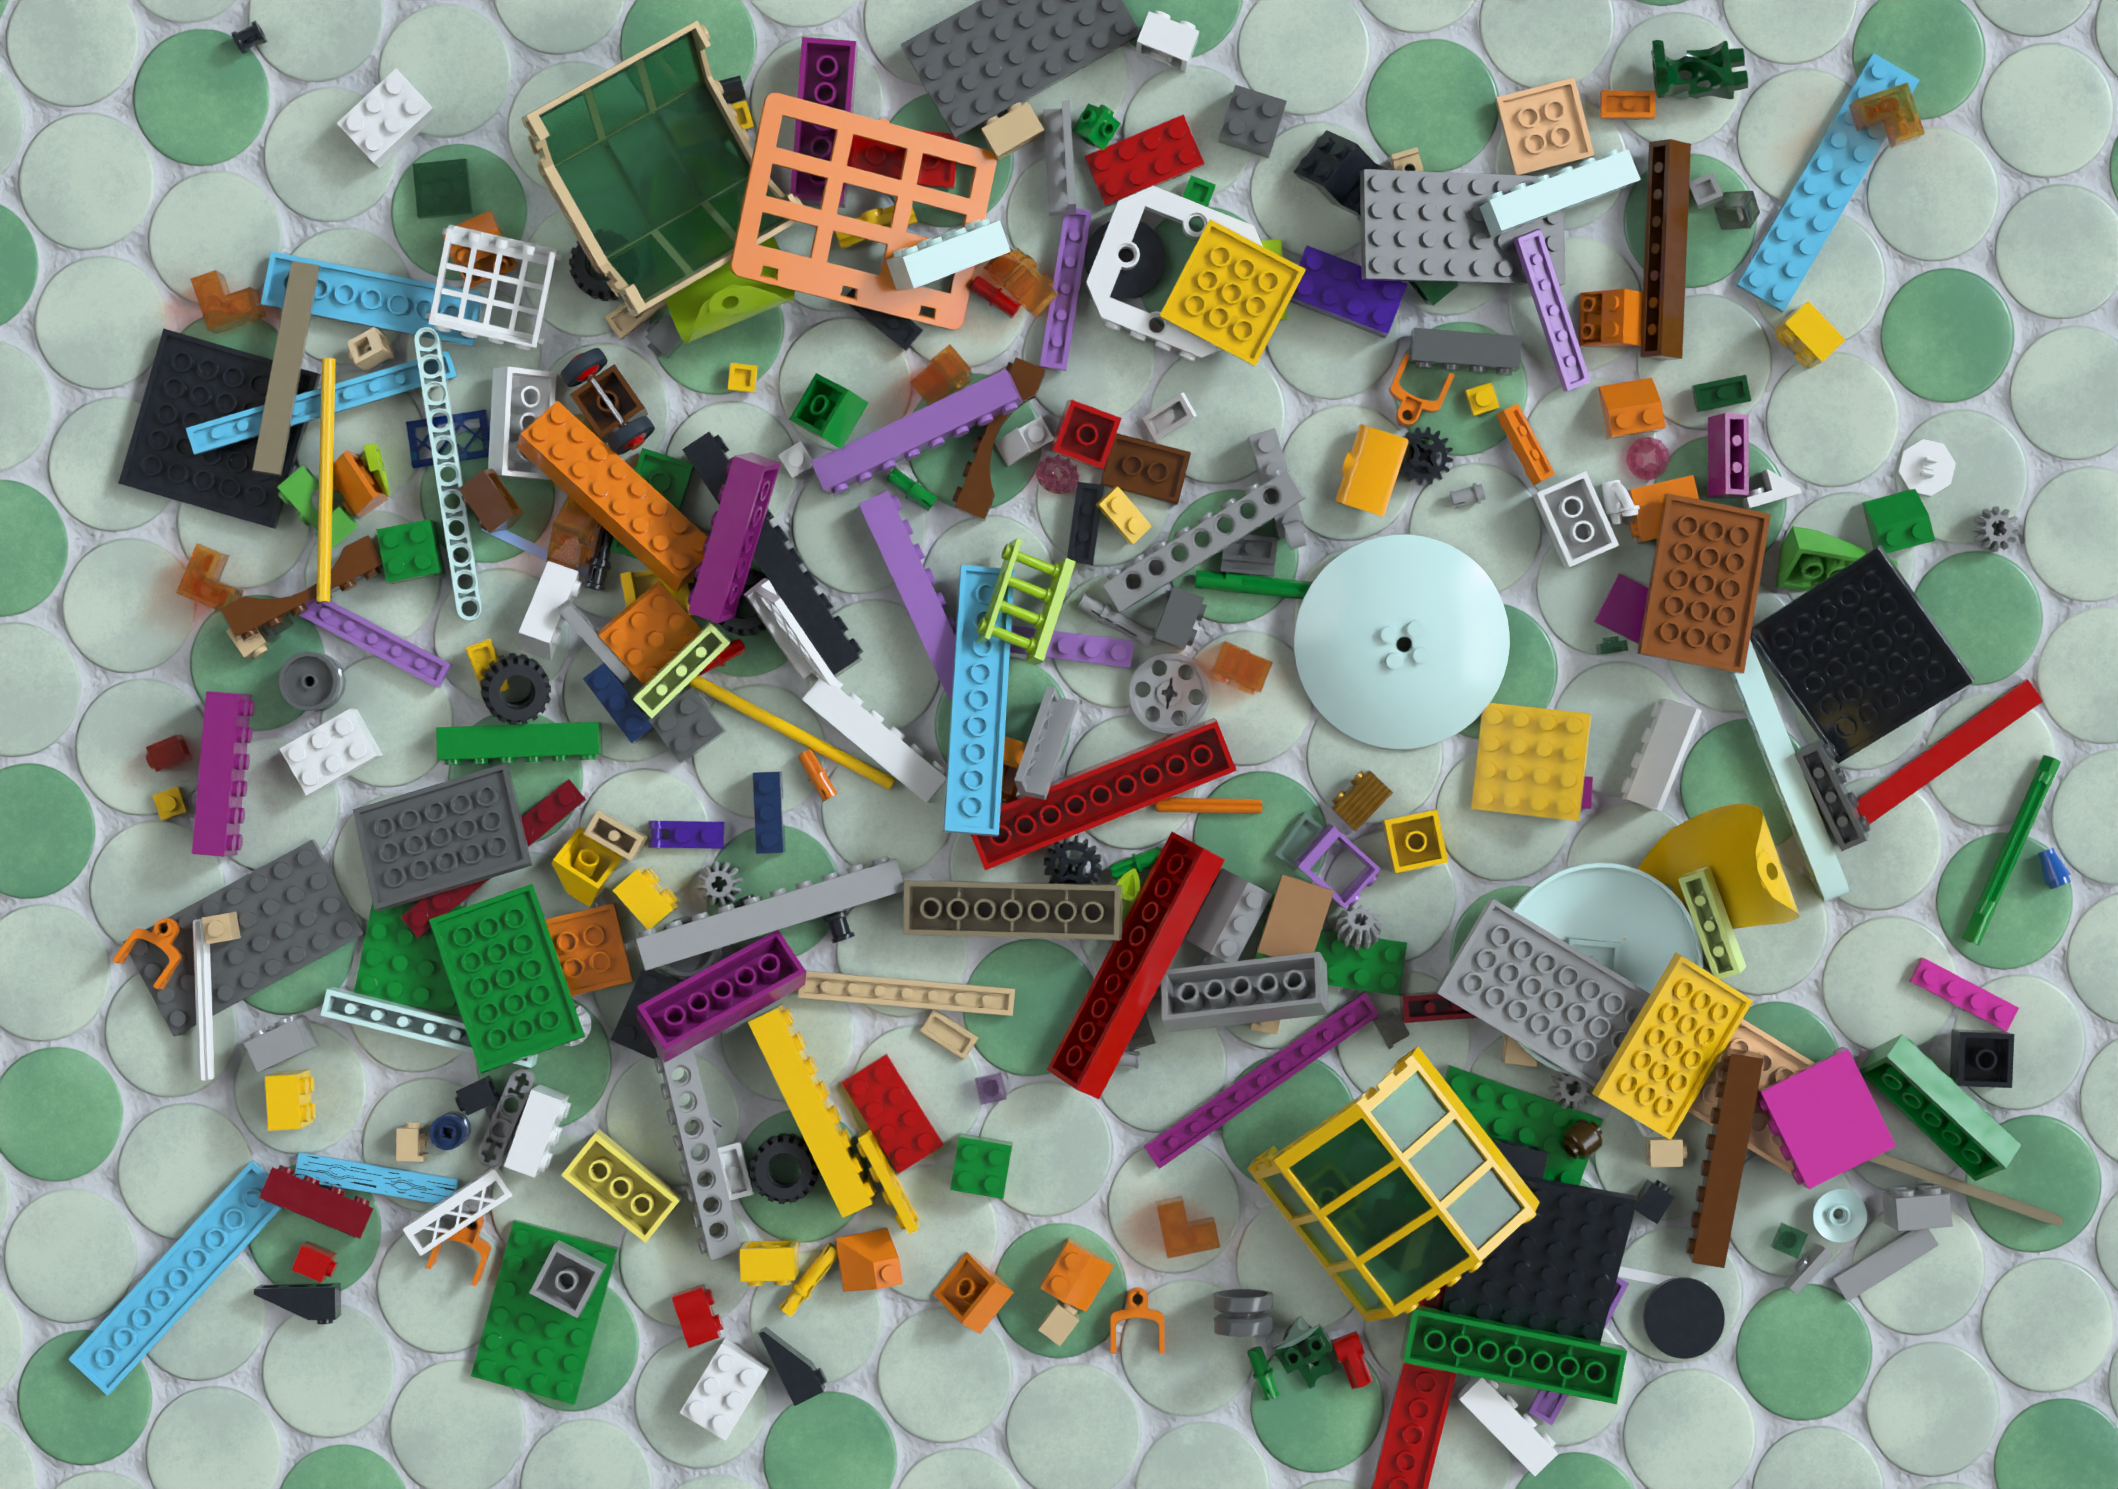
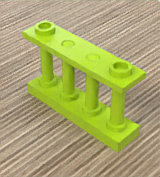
M1016 538L1009 544L1007 543L1003 548L1001 558L1004 560L985 618H982L977 626L976 632L979 634L977 642L982 644L990 640L991 636L1026 649L1025 652L1028 653L1026 662L1037 665L1045 659L1076 562L1065 558L1052 565L1019 551L1022 539ZM1015 561L1050 575L1052 579L1050 588L1045 590L1011 576ZM1007 586L1041 599L1042 603H1044L1042 612L1035 614L1003 601ZM999 611L1034 624L1033 627L1036 628L1034 637L1027 639L995 626Z

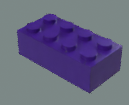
M1306 245L1299 262V266L1306 269L1289 302L1386 338L1406 290L1407 283L1401 281L1362 280L1360 265Z

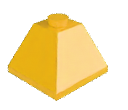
M578 827L553 859L552 865L566 892L590 907L606 886L623 856L584 834L585 830Z

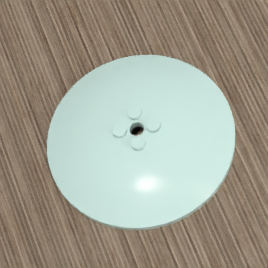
M1393 534L1363 541L1330 561L1308 588L1298 611L1294 631V655L1298 674L1307 695L1318 711L1333 726L1348 736L1369 745L1390 749H1412L1432 745L1452 737L1470 725L1486 709L1496 694L1505 674L1510 648V633L1506 611L1497 589L1486 573L1471 558L1449 544L1433 538L1410 534ZM1399 638H1410L1411 647L1408 651L1401 652L1397 649L1396 643Z
M1593 862L1567 867L1542 879L1527 891L1512 908L1519 915L1650 994L1675 952L1703 969V953L1700 938L1694 922L1683 903L1662 882L1645 872L1629 866L1607 862ZM1516 1041L1528 1054L1544 1065L1561 1073L1575 1076Z

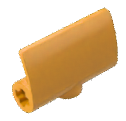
M1360 424L1352 450L1347 453L1343 463V477L1335 502L1383 517L1386 513L1409 440Z

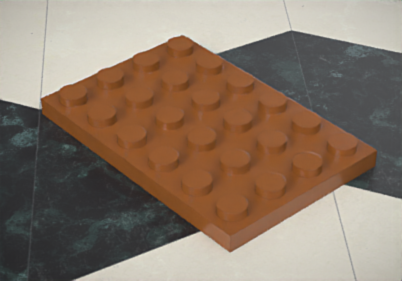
M1668 493L1664 495L1637 654L1744 674L1771 514Z

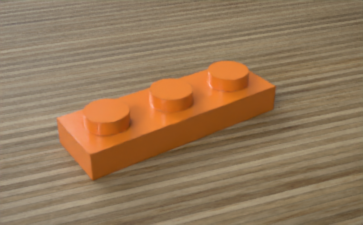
M1518 403L1497 413L1496 416L1500 426L1505 431L1512 444L1513 451L1520 459L1525 473L1533 486L1555 475Z

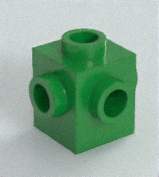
M1088 103L1073 127L1072 132L1086 144L1104 151L1121 123L1113 117L1114 112L1110 108L1102 104L1097 107Z

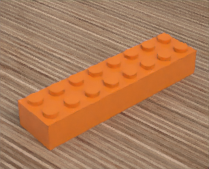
M558 400L520 434L516 448L675 593L695 575L698 565L703 562L705 556L703 546L707 536Z

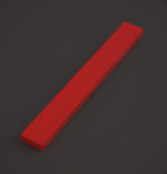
M2025 679L1860 796L1857 799L1859 806L1856 807L1860 817L1865 816L1870 825L2043 702L2030 681Z

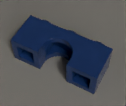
M602 663L583 678L631 743H637L654 730V727L648 721L650 717L633 700L625 689V684L620 681L605 663Z
M782 771L753 773L756 854L786 852L785 825L783 824Z

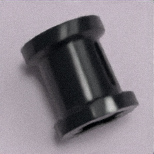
M256 20L251 22L252 25L244 30L231 33L242 54L247 53V49L260 42L263 44L268 42Z
M847 911L824 918V921L828 922L833 936L832 944L855 936L854 932L850 931L846 919Z

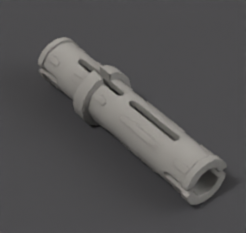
M1087 593L1083 595L1077 606L1078 609L1097 618V622L1100 624L1104 622L1148 647L1155 634L1154 631L1143 627L1112 609V605L1108 603L1105 605Z

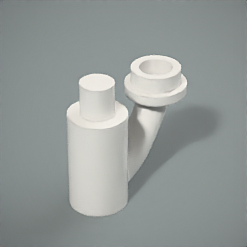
M1620 480L1602 483L1606 515H1610L1612 525L1622 524V517L1638 515L1639 505L1634 506L1629 493Z

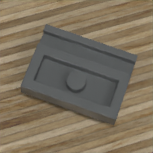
M1244 536L1222 550L1220 572L1274 577L1278 537Z

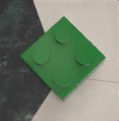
M815 373L789 420L842 450L867 407L868 402L845 387Z
M428 519L376 529L386 583L396 584L445 574L435 521Z
M960 1133L950 1190L1003 1199L1013 1142Z

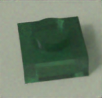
M1618 636L1602 638L1603 644L1596 645L1597 655L1628 651L1627 640L1619 641Z
M1781 1222L1771 1247L1798 1259L1808 1234Z

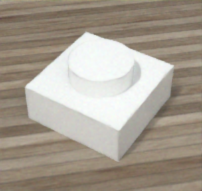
M801 441L778 455L793 479L813 467L811 463L813 459Z

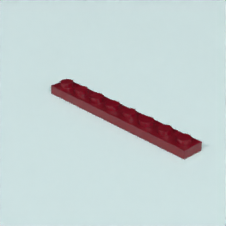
M570 779L565 781L521 818L528 848L586 801V798ZM491 878L423 898L401 918L417 938H420L432 928L430 919L450 913Z

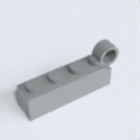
M1275 428L1248 437V443L1261 485L1269 482L1267 476L1279 469L1282 472L1288 470ZM1269 489L1265 494L1266 501L1269 504H1275L1279 499L1277 490ZM1299 504L1272 519L1278 540L1286 539L1290 550L1306 546L1304 536L1306 529Z

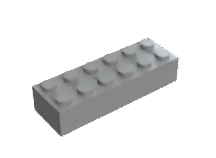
M1320 952L1168 969L1161 981L1162 1021L1170 1032L1328 1015L1327 963Z

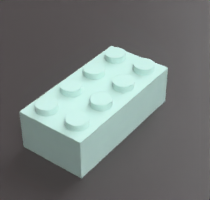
M986 218L965 224L963 228L941 233L939 237L922 240L915 246L896 250L893 252L894 257L886 261L898 291L917 288L1010 252L1000 221L990 222V219Z

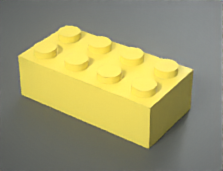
M600 1129L591 1137L561 1175L645 1243L683 1197Z

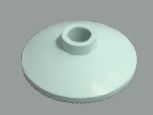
M1833 1189L1821 1195L1816 1201L1812 1214L1813 1223L1817 1231L1824 1238L1838 1243L1847 1242L1856 1238L1863 1231L1867 1222L1866 1206L1862 1199L1854 1192L1847 1189ZM1841 1209V1217L1834 1218V1211Z

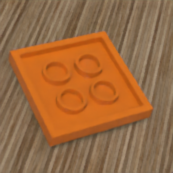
M658 581L602 627L597 634L635 677L645 685L702 628L666 587Z
M615 903L545 919L571 996L634 981Z

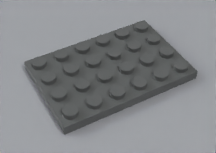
M507 763L353 809L373 906L377 912L532 866L511 771Z

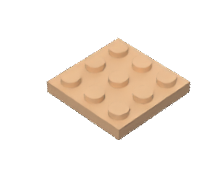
M1575 77L1496 97L1495 102L1514 175H1526L1595 156Z

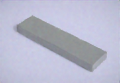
M1929 1229L1905 1231L1833 1276L1832 1280L1844 1299L1849 1302L1939 1244Z

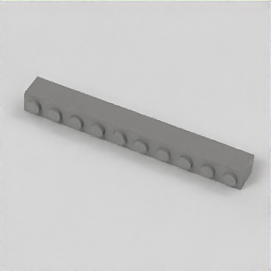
M888 856L873 860V866L863 869L862 864L847 868L848 874L839 877L837 872L821 876L822 882L812 884L811 880L795 884L796 890L786 892L785 888L769 892L770 898L760 900L759 896L743 900L745 905L734 908L733 904L717 908L719 913L708 916L707 912L691 916L692 922L682 924L681 920L665 924L666 930L656 932L655 928L639 932L640 938L634 939L643 970L653 969L904 891V884L896 859L889 861Z

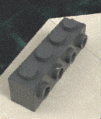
M1414 327L1411 331L1409 363H1415V368L1431 369L1432 365H1440L1442 370L1458 371V367L1469 368L1471 373H1485V369L1496 370L1497 375H1512V371L1516 372L1520 368L1522 336Z
M1821 738L1797 749L1794 755L1841 851L1867 841L1868 831L1871 830L1865 816L1860 817L1856 809L1859 806L1857 798L1853 791L1848 792L1844 784L1847 782V778L1842 768H1836L1832 760L1835 758V754L1829 743L1825 744Z

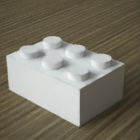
M396 68L340 119L337 124L369 159L381 168L439 113Z
M1586 471L1532 495L1564 569L1619 546Z
M348 709L280 748L306 796L315 795L383 756L357 709Z
M541 1084L531 1089L504 1167L534 1178L549 1168L553 1158V1154L549 1152L551 1147L558 1143L562 1133V1128H559V1124L564 1118H567L572 1103L568 1102L569 1094Z
M724 1338L680 1413L726 1441L771 1365Z

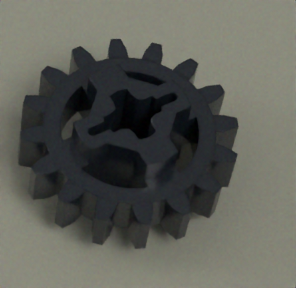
M1417 427L1415 428L1414 436L1410 432L1405 434L1406 439L1409 440L1407 449L1410 447L1412 456L1411 460L1407 462L1405 452L1401 464L1403 469L1400 470L1399 474L1407 473L1409 475L1407 478L1408 482L1416 478L1418 486L1422 484L1423 480H1426L1428 485H1432L1433 477L1440 481L1443 479L1440 472L1448 473L1450 471L1445 465L1446 463L1453 462V458L1447 457V454L1453 451V448L1445 447L1444 444L1447 443L1448 438L1439 439L1441 431L1438 430L1433 435L1431 434L1430 427H1427L1424 433H1421L1420 428ZM1418 439H1428L1434 443L1432 445L1422 444ZM1419 450L1422 453L1426 451L1429 453L1427 457L1428 463L1425 460L1421 462L1418 460L1420 456ZM1438 451L1441 452V462L1439 467L1437 466L1438 464L1435 461L1436 453ZM1415 468H1423L1429 474H1420L1413 470Z
M1076 835L1073 841H1069L1066 838L1062 844L1060 842L1054 843V849H1047L1046 855L1048 857L1044 858L1043 864L1047 866L1044 869V874L1051 875L1049 883L1092 884L1091 880L1098 882L1099 875L1097 873L1102 871V865L1099 864L1101 862V854H1095L1097 847L1094 845L1089 848L1088 839H1085L1082 843L1078 842L1079 839ZM1057 857H1058L1060 864L1058 865V868L1056 869V867H1055V861H1056V859H1057ZM1090 861L1091 868L1087 873L1085 866Z

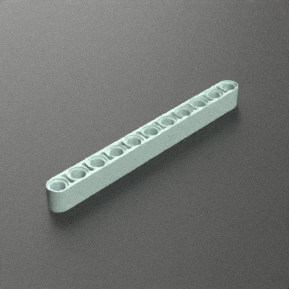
M424 327L416 332L414 342L458 615L462 619L474 620L482 613V601L467 506L463 502L462 494L458 489L463 485L441 340L434 329ZM426 333H430L435 337L434 344L429 348H425L420 344L421 336ZM430 360H435L439 364L438 372L433 375L427 374L424 370L425 363ZM433 387H440L443 390V397L440 401L433 402L429 399L428 394ZM437 414L447 416L448 423L444 428L438 429L434 427L433 418ZM443 440L449 441L452 445L451 452L445 456L440 455L437 451L438 443ZM452 467L456 471V478L452 482H444L441 477L443 469ZM450 494H457L460 498V505L456 509H449L446 506L445 500ZM453 521H461L464 524L465 530L460 536H454L450 532V525ZM459 547L466 548L469 553L468 560L463 563L457 562L454 558V552ZM463 574H468L473 579L472 587L467 590L462 589L458 584V579ZM468 600L475 602L477 605V612L473 616L465 615L462 610L463 604Z
M1750 641L1744 674L1729 672L1816 892L1824 903L1849 893V887L1803 771L1794 755V748Z

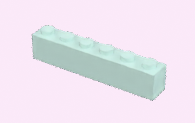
M1615 149L1602 155L1603 159L1596 161L1595 158H1590L1579 164L1580 167L1573 170L1572 166H1568L1557 171V176L1550 178L1546 174L1533 180V185L1526 186L1525 183H1521L1510 188L1511 193L1503 195L1502 191L1488 196V202L1480 206V210L1491 237L1635 184L1641 179L1629 150L1619 153Z

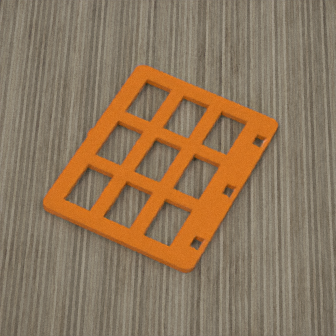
M775 92L767 95L763 102L730 262L732 273L741 278L949 330L960 328L965 318L975 265L952 274L949 293L922 286L897 291L886 260L894 257V251L904 247L915 246L918 242L928 239L927 237L907 233L913 202L965 215L962 228L970 222L985 219L997 163L995 154L990 150L889 123V120L881 118L876 120ZM782 116L836 130L830 161L776 147ZM853 135L906 149L900 180L847 166ZM926 154L974 167L969 197L965 198L916 185L922 155ZM772 164L826 178L820 210L766 196ZM843 183L896 197L890 228L838 215L837 211ZM762 213L816 226L810 258L757 245L756 241ZM833 231L885 244L880 276L828 263L827 259ZM763 266L777 269L776 279L760 275ZM842 287L856 289L855 298L840 295ZM921 306L934 309L933 318L919 315Z

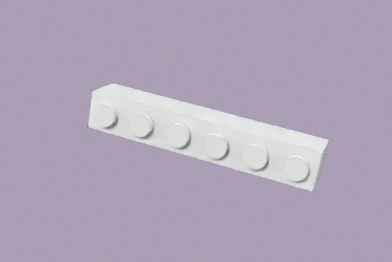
M818 679L802 700L923 801L928 803L946 781L947 777L944 773L947 770L935 760L931 764L923 758L926 753L915 743L911 747L903 741L905 735L897 728L892 726L889 729L882 724L884 718L874 709L870 712L861 706L864 701L856 694L851 692L848 695L840 688L843 684L838 679H836L837 682L832 686Z

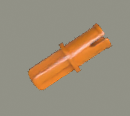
M807 749L800 753L798 759L809 776L808 781H812L822 801L824 802L836 795L838 792L826 775L827 770H823L813 751Z

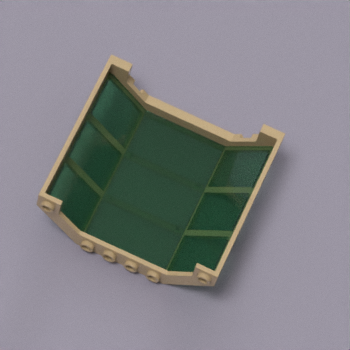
M698 20L521 118L524 127L528 129L531 135L527 137L534 155L539 154L540 162L536 165L540 175L593 268L598 274L603 273L605 277L607 276L610 279L607 281V285L618 298L620 296L623 297L627 304V309L632 315L643 312L731 261L753 150L749 145L751 140L747 131L743 127L740 128L736 121L737 113L730 103H726L722 95L724 94L723 87L711 75L705 48L711 46L708 41L710 35L703 24L700 25ZM769 178L766 196L802 205L797 196L794 197L792 193L785 195ZM762 213L756 244L758 245L795 224L796 221Z

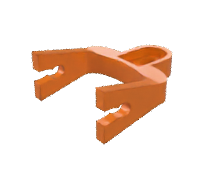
M1406 353L1401 359L1389 388L1391 396L1401 402L1396 413V422L1399 426L1402 425L1403 428L1414 425L1421 411L1425 413L1438 412L1455 374L1449 373L1437 400L1428 401L1417 398L1402 389L1399 384V380L1410 357ZM1409 413L1410 420H1405L1402 414Z
M164 918L155 923L152 932L141 928L134 929L112 961L124 964L134 944L139 939L155 944L167 954L170 960L153 985L156 989L164 990L182 959L180 951L172 945L180 932L179 924L173 919ZM167 924L168 930L166 933H163L162 927Z
M483 1216L475 1220L476 1225L474 1227H471L472 1223L444 1240L466 1244L480 1254L481 1260L471 1283L474 1287L482 1279L491 1252L490 1244L479 1237L484 1223ZM443 1242L432 1249L425 1268L431 1270L433 1265H435Z
M1139 1287L1132 1288L1127 1293L1126 1309L1117 1310L1110 1316V1353L1116 1354V1324L1119 1321L1128 1318H1146L1158 1323L1159 1354H1165L1164 1315L1160 1311L1148 1309V1295L1144 1289ZM1135 1294L1142 1295L1143 1300L1141 1303L1136 1304L1132 1301Z

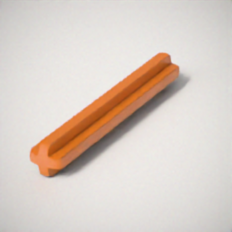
M1167 798L1156 803V811L1260 814L1262 812V800Z

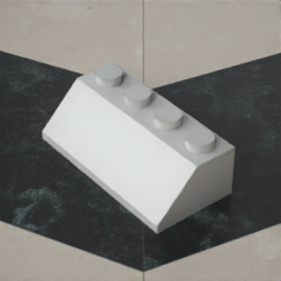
M515 367L493 368L488 469L493 468L499 477L551 480L516 447L520 434L555 403L557 372Z
M1661 699L1660 703L1656 702L1651 713V717L1654 718L1651 727H1646L1641 738V742L1644 743L1641 752H1636L1633 757L1631 767L1634 769L1631 777H1626L1623 782L1621 792L1624 794L1622 799L1651 811H1662L1702 710L1669 699Z

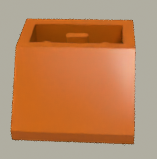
M492 210L455 225L505 237ZM451 244L449 254L454 263L468 267L471 248ZM477 249L473 269L493 273L497 254ZM502 256L500 275L518 268L513 257ZM460 272V274H461V276H462V278H463V280H464V282H465L466 273ZM472 275L469 289L491 279Z
M1614 289L1580 293L1579 346L1605 348L1641 346L1643 292L1629 289Z

